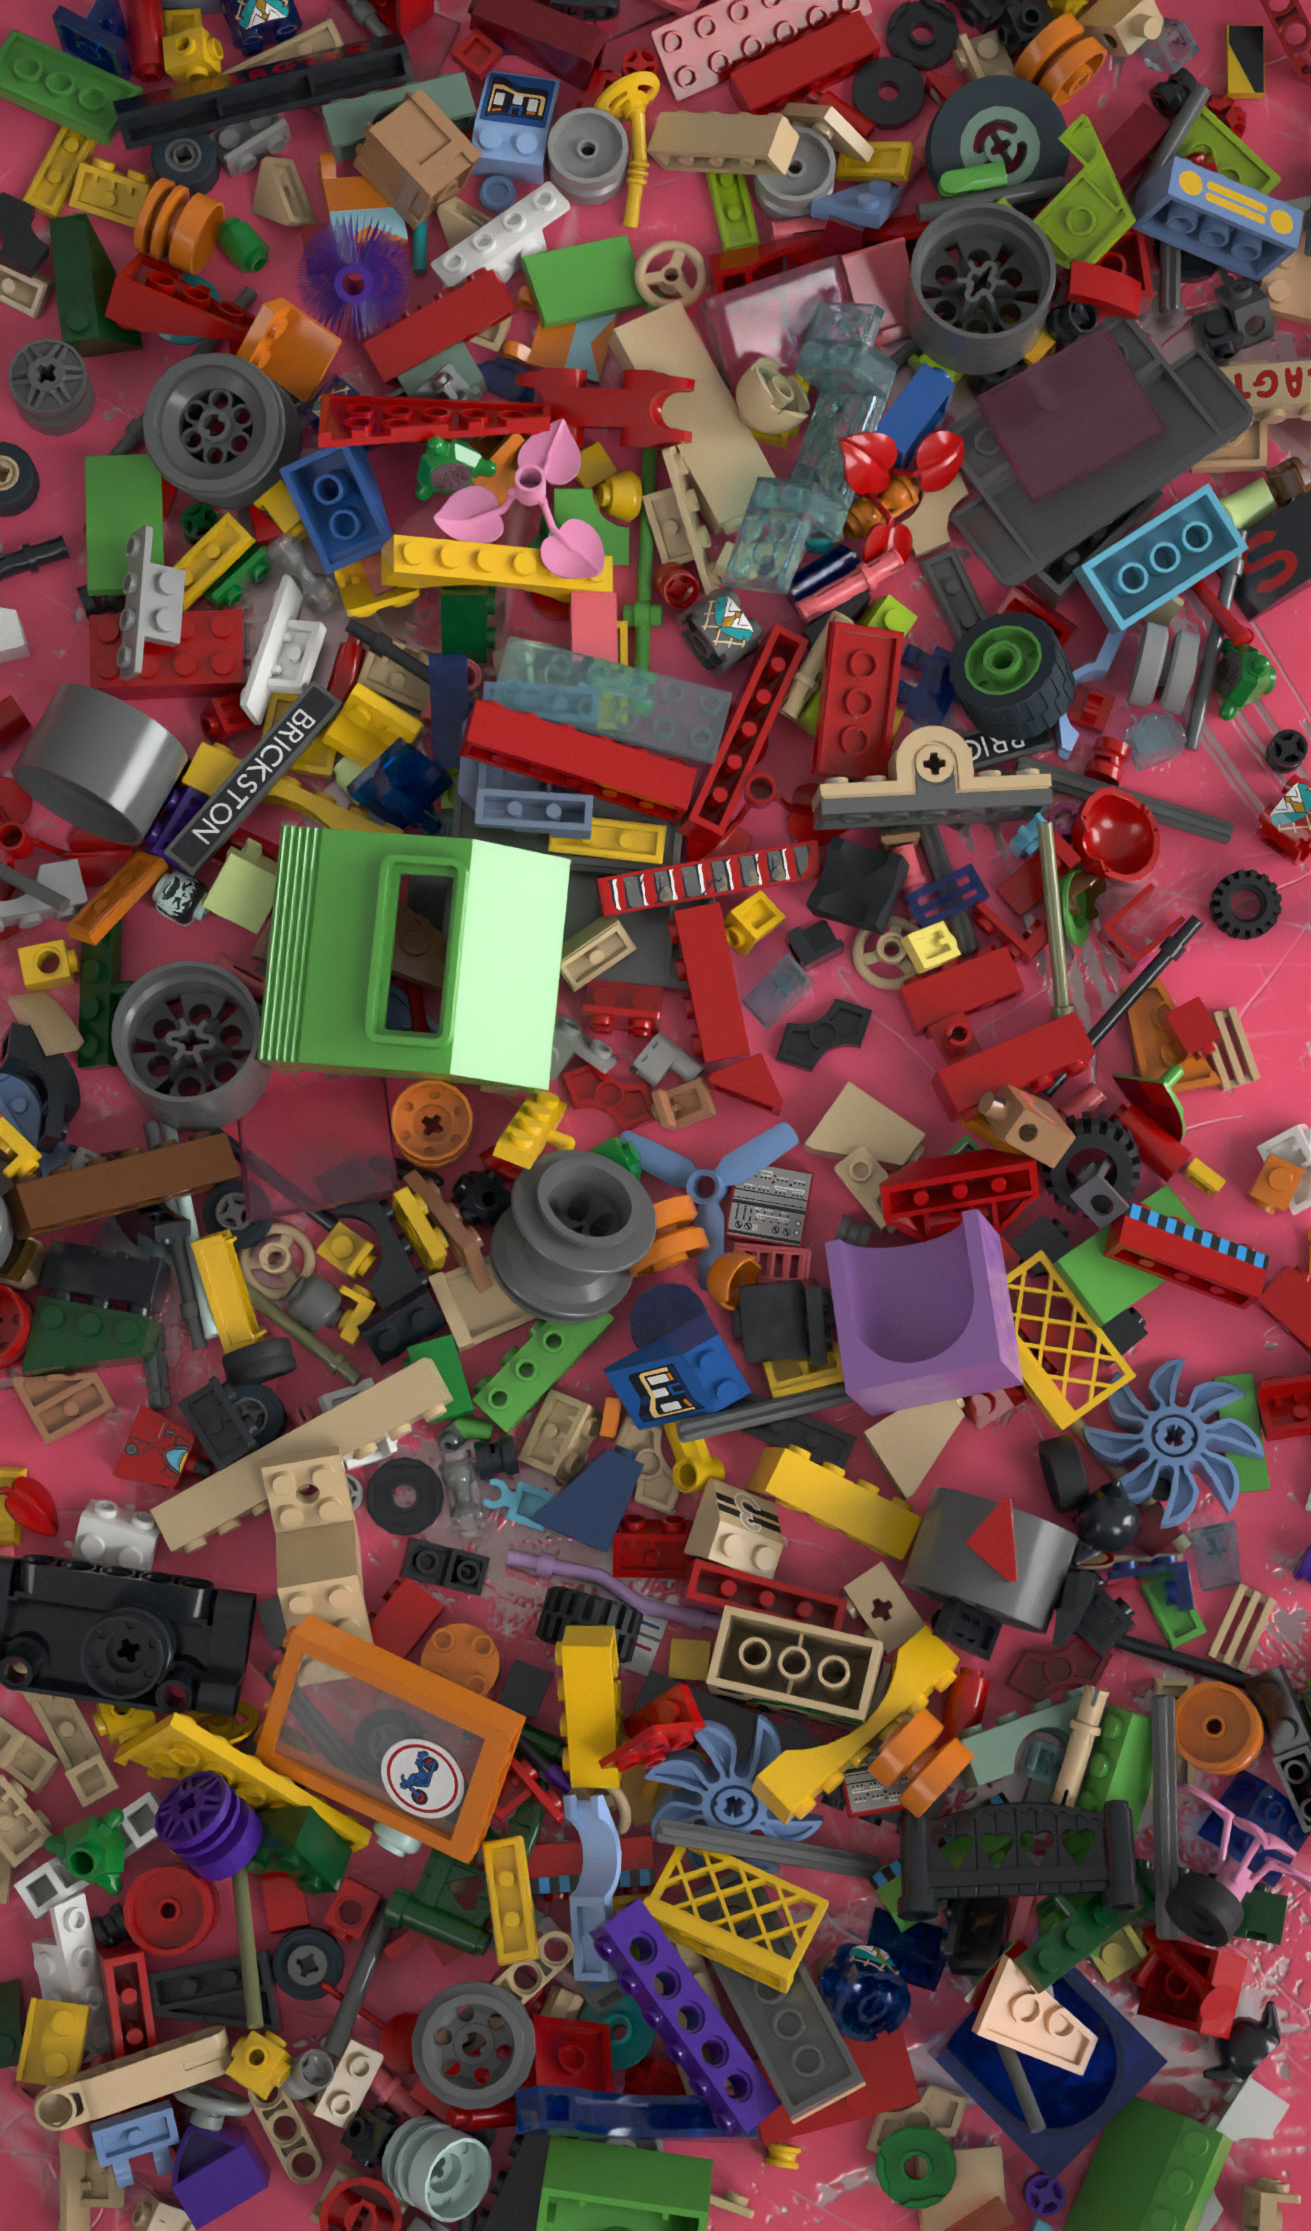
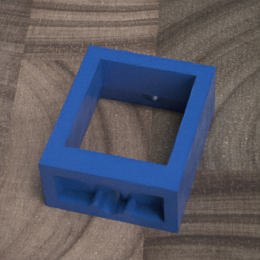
M923 363L873 430V432L883 433L894 440L897 447V459L892 466L894 468L906 469L914 458L915 449L920 440L928 433L934 431L949 411L955 383L939 367L931 368Z

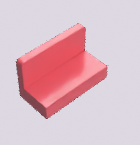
M571 592L569 606L571 677H586L587 666L617 665V596L614 592Z

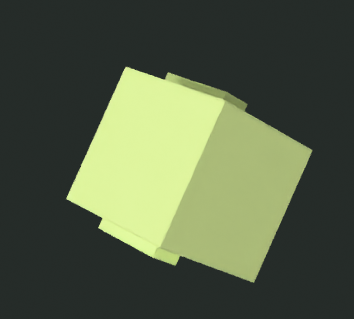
M249 837L241 851L230 846L223 867L209 892H205L202 898V907L258 934L273 907L277 862L262 855V844Z

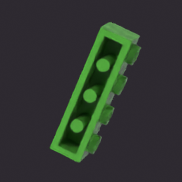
M607 1313L597 1320L571 1325L552 1323L539 1319L527 1332L530 1339L521 1349L516 1345L512 1347L500 1360L504 1367L494 1377L487 1374L474 1387L472 1391L476 1396L472 1399L473 1404L508 1436L548 1394L550 1388L552 1389L615 1323L614 1317Z

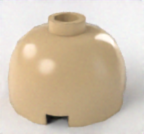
M768 357L759 358L742 375L736 387V401L739 408V417L748 428H755L762 433L776 435L792 430L808 416L805 412L810 409V404L796 378L792 374L785 378L777 371L782 365Z

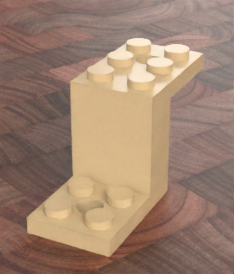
M340 1445L260 1459L261 1472L276 1533L277 1591L286 1630L288 1631L292 1625L298 1626L310 1614L374 1645L364 1601L361 1543ZM304 1484H311L318 1488L317 1492L312 1495H302L297 1489ZM304 1654L297 1678L299 1686L352 1676Z

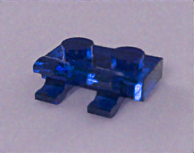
M907 645L901 658V665L924 673L917 688L899 679L896 703L908 705L904 716L925 726H941L955 696L949 680L950 669L948 667L949 660L953 655L952 652L936 646L931 655L914 645Z

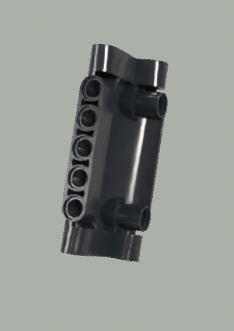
M29 1554L22 1558L0 1555V1683L5 1688L13 1691H24L168 1714L197 1711L203 1714L234 1718L247 1668L257 1595L256 1593L216 1588L211 1581L195 1577L40 1554ZM139 1602L153 1606L167 1617L175 1632L177 1647L172 1664L149 1691L137 1698L117 1700L103 1696L89 1685L81 1671L79 1653L84 1637L102 1616L120 1604ZM128 1641L125 1644L127 1650L134 1649L137 1652L140 1649L138 1643L131 1644ZM12 1661L22 1662L27 1668V1673L17 1672L12 1665ZM169 1685L180 1686L184 1689L186 1696H174L169 1689Z

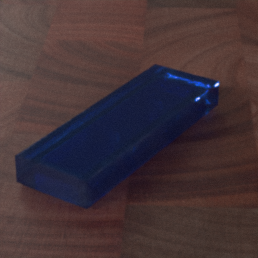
M467 652L429 653L434 769L460 768V756L458 753L462 739V724L470 712Z

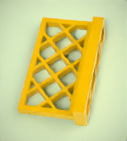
M1040 1250L1006 1276L1008 1289L1019 1291L1016 1313L1012 1312L1013 1318H1015L1014 1327L1024 1384L1022 1386L1059 1434L1135 1378L1136 1375L1102 1329L1096 1325L1043 1250ZM1040 1262L1049 1275L1047 1290L1025 1287L1027 1270ZM1021 1275L1020 1285L1009 1284ZM1053 1281L1061 1292L1052 1291ZM1024 1292L1046 1295L1043 1317L1021 1314ZM1051 1296L1065 1298L1072 1305L1071 1321L1048 1318ZM1077 1313L1085 1324L1076 1322ZM1020 1319L1042 1323L1039 1344L1022 1341L1018 1335ZM1047 1324L1070 1327L1067 1349L1044 1345ZM1075 1328L1090 1330L1096 1337L1094 1353L1072 1350ZM1101 1345L1108 1353V1355L1100 1354ZM1029 1349L1038 1350L1037 1359ZM1043 1351L1066 1354L1063 1376L1051 1375L1045 1372L1041 1366ZM1071 1355L1093 1359L1090 1381L1068 1377ZM1098 1361L1114 1362L1124 1376L1113 1384L1096 1382ZM1052 1380L1062 1382L1061 1392ZM1067 1383L1089 1386L1087 1403L1076 1411L1065 1398ZM1095 1387L1105 1389L1094 1397Z
M676 1846L650 1897L646 1896L643 1901L669 1940L786 1995L794 1981V1973L829 1906L828 1900L733 1856ZM688 1849L701 1855L706 1867L684 1873L680 1861ZM710 1860L715 1861L717 1863L711 1864ZM677 1868L679 1875L672 1877ZM729 1868L738 1872L742 1884L721 1890L715 1873ZM709 1875L715 1892L693 1899L688 1881ZM679 1884L683 1885L688 1901L676 1905L660 1900L666 1888ZM764 1885L775 1889L779 1900L757 1907L751 1890ZM746 1892L752 1909L730 1916L724 1898ZM783 1893L791 1897L784 1898ZM719 1901L724 1918L710 1923L700 1918L697 1907ZM804 1902L816 1908L811 1919L794 1924L788 1906ZM690 1909H691L693 1915L690 1914V1913H688V1912H686V1910H690ZM782 1909L788 1926L767 1933L760 1915ZM755 1917L761 1935L747 1940L737 1936L733 1924ZM728 1926L729 1931L722 1928ZM805 1930L800 1939L797 1932ZM792 1934L796 1949L791 1959L789 1960L774 1953L770 1941ZM764 1943L766 1949L759 1945Z

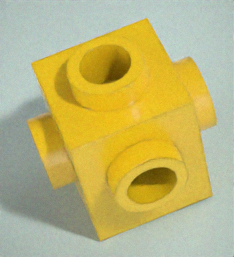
M202 26L189 27L183 32L163 38L165 71L179 85L222 75L220 60L223 59V49L221 43Z
M96 1703L97 1713L92 1714L98 1736L106 1735L110 1747L117 1744L121 1746L156 1724L153 1711Z
M252 2030L248 2037L242 2036L231 2052L233 2061L225 2073L232 2080L266 2101L274 2086L279 2088L289 2076L292 2069L289 2063L292 2057L283 2050L287 2045L284 2040L266 2030L263 2036ZM264 2058V2061L258 2065L259 2061Z

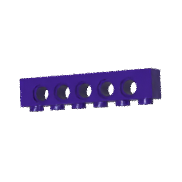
M640 1898L623 1905L589 1932L594 1940L595 1951L604 1961L610 1963L618 1975L617 1981L626 1994L635 1999L641 2008V2016L644 2022L660 2035L665 2043L667 2055L674 2063L682 2067L689 2077L690 2088L696 2096L705 2100L713 2112L712 2117L715 2124L722 2132L728 2134L730 2138L747 2134L782 2104ZM630 1943L635 1944L639 1949V1961L631 1956L629 1950ZM654 1977H657L663 1984L662 1995L658 1994L654 1989ZM678 2011L682 2012L687 2019L686 2030L677 2021ZM702 2045L707 2047L710 2052L711 2060L709 2064L702 2058ZM726 2080H729L734 2086L735 2093L733 2099L726 2093Z

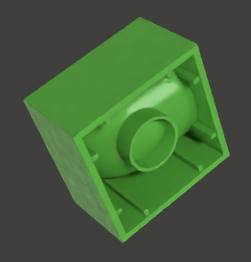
M550 2135L536 2231H706L710 2207L713 2159Z

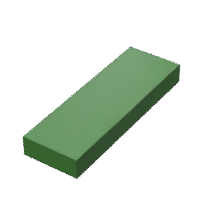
M1253 1373L1212 1378V1381L1229 1383L1245 1392V1397L1218 1410V1420L1229 1417L1244 1423L1256 1434L1264 1452ZM1223 1452V1457L1231 1460L1238 1473L1239 1494L1270 1489L1265 1452L1263 1460Z

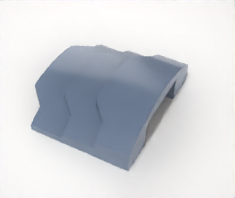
M484 681L483 701H497L504 708L519 713L531 712L538 715L542 720L554 724H569L574 726L579 732L592 736L597 735L599 689ZM467 719L462 724V737ZM460 756L458 798L475 812V827L513 829L515 832L552 834V838L591 840L593 795L580 794Z

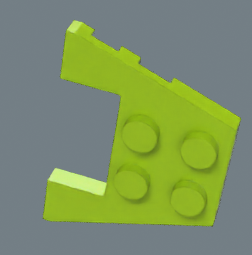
M1083 113L1058 139L1084 165V168L1033 220L1047 237L1054 253L1055 263L1069 269L1072 260L1095 264L1136 222L1089 118ZM1003 197L997 202V204L1005 205L1015 209Z

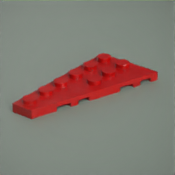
M322 394L318 449L399 442L419 444L427 442L433 436L452 439L518 433L537 435L541 432L550 431V403Z

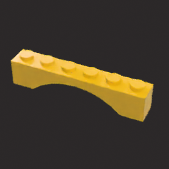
M394 534L381 548V585L407 588L452 585L497 586L531 591L552 597L561 602L570 603L571 592H613V556H605L602 573L596 577L565 579L553 575L546 569L541 560V549Z
M202 742L181 781L183 787L191 786L210 798L242 760L234 757V751L222 744L214 743L212 747ZM284 775L260 802L279 805L300 812L319 823L325 829L405 834L402 829L393 824L385 822L381 826L370 821L371 816L359 808L351 806L347 810L336 805L337 800L327 793L317 790L313 794L302 789L303 784L288 775Z
M926 1625L898 1649L892 1662L890 1683L886 1696L879 1708L870 1716L865 1724H862L849 1735L827 1745L805 1750H785L756 1776L751 1791L784 1825L795 1816L799 1820L803 1819L815 1807L817 1803L814 1799L823 1790L827 1794L833 1792L845 1779V1776L842 1774L851 1765L857 1769L864 1764L873 1754L871 1747L880 1739L884 1742L900 1725L899 1722L906 1715L909 1714L914 1718L929 1703L926 1697L935 1689L941 1693L955 1680L957 1675L954 1673V1670L960 1658L939 1637L932 1635L933 1632Z

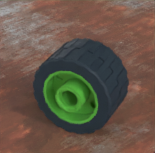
M1016 611L1006 612L1004 614L992 615L983 621L981 620L961 636V640L952 651L953 655L949 660L948 667L950 669L949 680L953 691L973 725L990 738H998L1000 741H1021L1040 735L1044 730L1056 724V721L1065 714L1069 703L1072 701L1075 678L1072 674L1071 664L1052 628L1048 627L1042 619L1033 617L1032 614L1025 612L1016 613Z

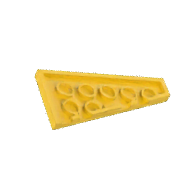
M174 1712L118 1747L113 1759L114 1762L124 1766L127 1765L128 1760L149 1768L146 1775L158 1780L166 1777L181 1781L197 1772L212 1771L222 1776L227 1784L236 1791L238 1797L244 1799L253 1809L311 1806L353 1850L352 1853L366 1847L372 1834L370 1830L360 1825V1822L353 1816L340 1813L330 1807L322 1797L309 1794L296 1786L291 1778L276 1774L263 1766L258 1758L245 1755L232 1747L225 1738L209 1733L199 1727L194 1719L183 1714Z

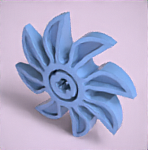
M1185 1358L1168 1361L1153 1373L1147 1391V1398L1153 1411H1148L1127 1384L1107 1398L1108 1412L1112 1421L1117 1427L1130 1433H1116L1085 1425L1082 1427L1083 1438L1088 1449L1101 1462L1115 1468L1132 1464L1134 1461L1142 1462L1132 1472L1117 1479L1122 1482L1124 1489L1128 1493L1129 1500L1133 1503L1139 1504L1151 1499L1158 1479L1166 1478L1170 1481L1169 1499L1160 1529L1177 1526L1192 1514L1199 1494V1488L1192 1474L1198 1475L1210 1488L1227 1515L1233 1510L1239 1494L1238 1473L1230 1459L1210 1451L1228 1452L1259 1460L1264 1458L1263 1448L1258 1437L1244 1423L1229 1417L1214 1421L1212 1424L1203 1423L1211 1415L1218 1412L1219 1409L1245 1397V1392L1238 1387L1219 1381L1205 1382L1194 1387L1188 1406L1179 1407L1175 1404L1176 1388ZM1119 1371L1112 1378L1110 1384H1113L1122 1377ZM1167 1439H1171V1445L1166 1443ZM1174 1440L1180 1443L1179 1446H1174Z
M760 1714L757 1716L754 1741L747 1759L739 1760L736 1758L737 1737L728 1727L715 1721L703 1720L706 1728L695 1734L694 1737L710 1756L714 1765H706L693 1751L681 1750L665 1754L666 1760L663 1763L647 1769L644 1773V1779L684 1787L683 1789H672L656 1805L651 1820L653 1841H655L654 1827L658 1819L661 1818L687 1823L697 1820L694 1824L755 1834L754 1830L759 1829L767 1837L795 1842L804 1840L812 1835L823 1823V1816L808 1813L803 1819L799 1820L795 1816L784 1825L751 1791L756 1776L781 1755V1741L776 1727ZM687 1849L688 1859L695 1870L706 1867L701 1855ZM733 1856L748 1864L751 1863L752 1866L767 1873L780 1872L778 1863ZM709 1875L704 1876L705 1878H707V1879L710 1880V1876H709Z

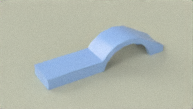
M1127 628L1114 635L1109 631L1095 663L1085 664L1072 672L1075 678V687L1091 680L1104 681ZM1065 712L1056 721L1054 729L1058 758L1067 762L1079 733L1071 726Z
M576 1795L563 1796L564 1818L571 1821L577 1829L583 1851L581 1877L576 1890L569 1896L571 1933L574 1944V1981L610 1982L617 1979V1973L609 1962L604 1961L597 1954L593 1945L594 1940L589 1932L613 1914L612 1896L617 1888L621 1873L622 1852L619 1834L603 1795H593L591 1800H577Z

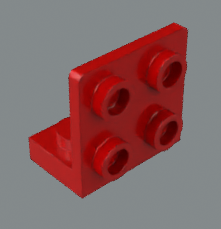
M593 979L587 983L586 999L582 1008L583 1027H590L591 1033L599 1035H611L613 1030L628 1031V1036L632 1038L650 1039L651 1034H657L660 1031L664 987Z
M677 1684L623 1720L622 1722L630 1740L598 1762L601 1769L617 1768L619 1772L627 1771L637 1765H643L644 1769H649L663 1763L666 1760L665 1754L669 1751L680 1750L694 1742L692 1736L705 1729L706 1726L688 1684Z

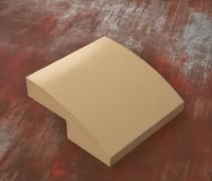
M986 2145L959 2149L953 2148L957 2157V2176L951 2191L939 2203L925 2209H919L920 2231L1008 2230L1001 2146ZM915 2155L916 2178H921L927 2174L928 2164L923 2157Z

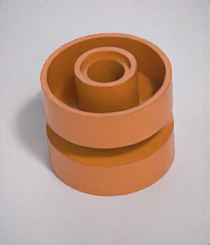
M923 1708L909 1723L904 1720L877 1749L880 1755L867 1769L885 1789L895 1784L903 1776L907 1777L910 1781L902 1791L898 1801L917 1819L975 1757L957 1738L950 1740L937 1751L932 1745L939 1737L944 1725L926 1708Z

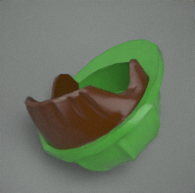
M1075 869L1059 878L1058 884L1063 930L1066 931V935L1072 945L1081 946L1088 938L1091 920H1095L1099 916V912L1095 907V900L1098 895L1106 891L1107 884L1100 876Z

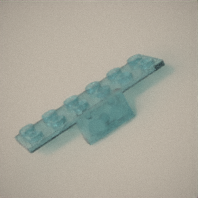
M513 636L508 639L492 700L501 703L504 708L519 713L531 712L538 715L542 720L554 724H569L580 731L604 735L611 739L709 764H714L716 761L732 699V693Z

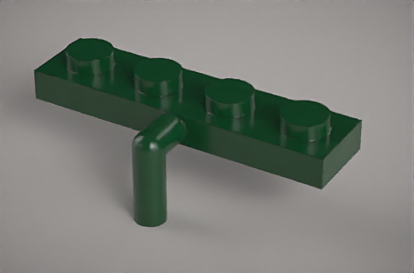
M122 918L96 946L82 942L79 1032L85 1042L78 1049L77 1068L95 1070L117 1067L111 1036L113 1018L120 997H123L135 982L132 980L120 981Z
M1137 1876V1887L1141 1888L1143 1892V1908L1138 1911L1127 1913L1105 1911L1102 1909L1101 1893L1094 1895L1079 1908L1068 1895H1047L1036 1904L1035 1910L1041 1917H1047L1057 1909L1065 1917L1061 1923L1013 1960L1038 1994L1046 1990L1155 1901Z

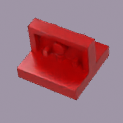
M533 2015L530 2019L535 2030L536 2053L528 2078L521 2086H529L531 2098L608 2107L614 2100L609 2024Z

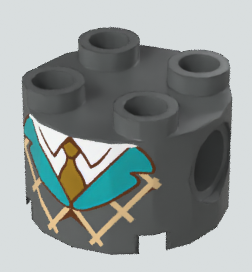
M726 587L722 591L719 589L712 590L703 600L677 615L678 627L685 624L687 631L681 634L685 643L704 668L710 670L712 667L716 668L713 675L717 677L725 675L738 662L756 653L759 648L758 639L763 637L761 627L753 618L747 619L739 607L741 606L739 597L730 587Z

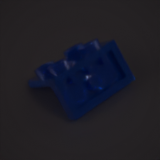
M1177 1555L1153 1558L1151 1560L1152 1566L1139 1568L1137 1560L1114 1563L1112 1571L1104 1575L1106 1583L1119 1582L1125 1579L1168 1575L1169 1581L1163 1583L1166 1607L1173 1606L1174 1614L1191 1612L1195 1609L1187 1561L1178 1562Z
M1246 1770L1237 1773L1218 1801L1231 1811L1235 1817L1251 1821L1262 1828L1265 1833H1271L1279 1837L1297 1853L1311 1833V1831L1303 1832L1291 1802L1287 1797L1268 1782ZM1212 1810L1197 1835L1220 1849L1224 1821ZM1233 1820L1227 1854L1241 1863L1255 1837L1233 1824ZM1260 1844L1247 1869L1255 1874L1266 1864L1264 1862L1266 1856L1289 1865L1294 1858L1288 1857L1276 1849L1264 1850L1262 1844ZM1269 1871L1261 1880L1266 1884H1270L1271 1887H1275L1284 1873Z

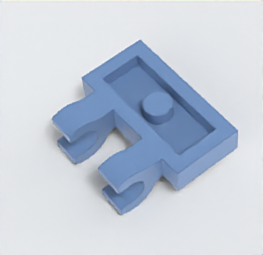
M169 2099L89 2124L99 2166L102 2168L111 2165L118 2189L134 2184L128 2159L151 2152L158 2176L173 2172V2164L168 2146L180 2143Z

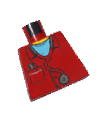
M141 1405L113 1475L127 1481L180 1491L186 1476L199 1481L210 1477L214 1463L209 1458L195 1454L200 1443L197 1436L147 1406Z

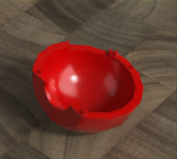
M1116 786L1100 788L1079 806L1071 827V843L1073 850L1082 858L1080 861L1081 866L1090 874L1100 876L1111 883L1141 880L1150 873L1159 857L1160 835L1156 819L1146 803L1142 804L1130 793L1116 789Z

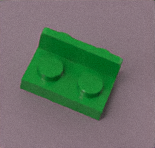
M255 542L202 596L216 610H223L226 606L228 608L234 606L243 597V590L252 581L258 582L269 573L273 563L270 550L266 546L260 547Z

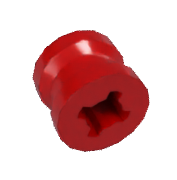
M637 47L626 52L621 64L623 76L639 71H649L658 78V61L652 51L647 48ZM649 85L638 86V90L645 93L651 88Z

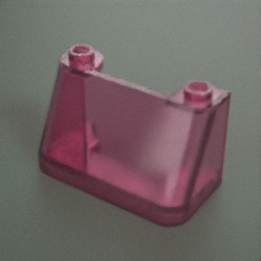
M841 255L826 257L715 295L702 302L695 315V321L704 346L732 398L735 400L736 387L740 378L759 358L768 357L782 365L777 371L781 375L786 376L830 360L831 363L839 362L841 367L850 366L862 360L861 355L866 351L847 271Z

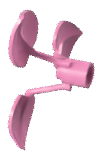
M564 419L550 423V431L532 435L524 443L518 454L519 469L515 474V488L508 490V496L500 507H498L497 497L492 491L482 486H469L455 492L442 509L434 515L435 524L449 538L455 541L490 544L502 535L504 524L499 515L506 513L514 499H517L526 506L539 504L549 530L553 534L547 537L541 545V560L549 572L560 578L579 579L596 577L602 573L604 567V548L595 529L582 520L569 519L559 530L554 523L547 504V498L545 497L546 482L557 486L566 484L576 477L581 467L579 447L573 439Z
M1177 1782L1178 1794L1191 1796L1209 1805L1224 1821L1218 1860L1213 1872L1217 1874L1215 1880L1228 1888L1240 1902L1246 1891L1251 1893L1255 1884L1269 1871L1286 1874L1301 1884L1311 1894V1875L1269 1856H1266L1264 1859L1266 1864L1249 1879L1252 1871L1247 1869V1866L1260 1844H1262L1264 1850L1276 1849L1291 1858H1295L1297 1852L1279 1837L1271 1833H1265L1262 1828L1253 1822L1235 1817L1231 1811L1203 1790L1186 1783ZM1233 1820V1824L1236 1827L1251 1834L1255 1839L1240 1864L1230 1860L1228 1865L1225 1866Z

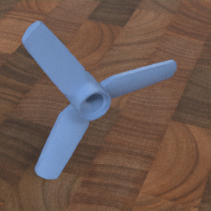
M781 1122L724 1156L715 1170H698L691 1159L630 1130L623 1131L619 1136L626 1138L627 1142L631 1141L636 1146L641 1157V1161L638 1162L641 1169L672 1187L686 1188L687 1194L691 1195L692 1200L699 1204L697 1208L698 1214L694 1219L695 1226L704 1228L710 1244L708 1250L697 1256L700 1288L703 1291H708L707 1273L712 1263L725 1253L724 1214L719 1203L728 1195L729 1186L743 1184L799 1143L796 1131L787 1122ZM707 1176L711 1177L715 1183V1191L709 1198L705 1197L700 1190L701 1181Z

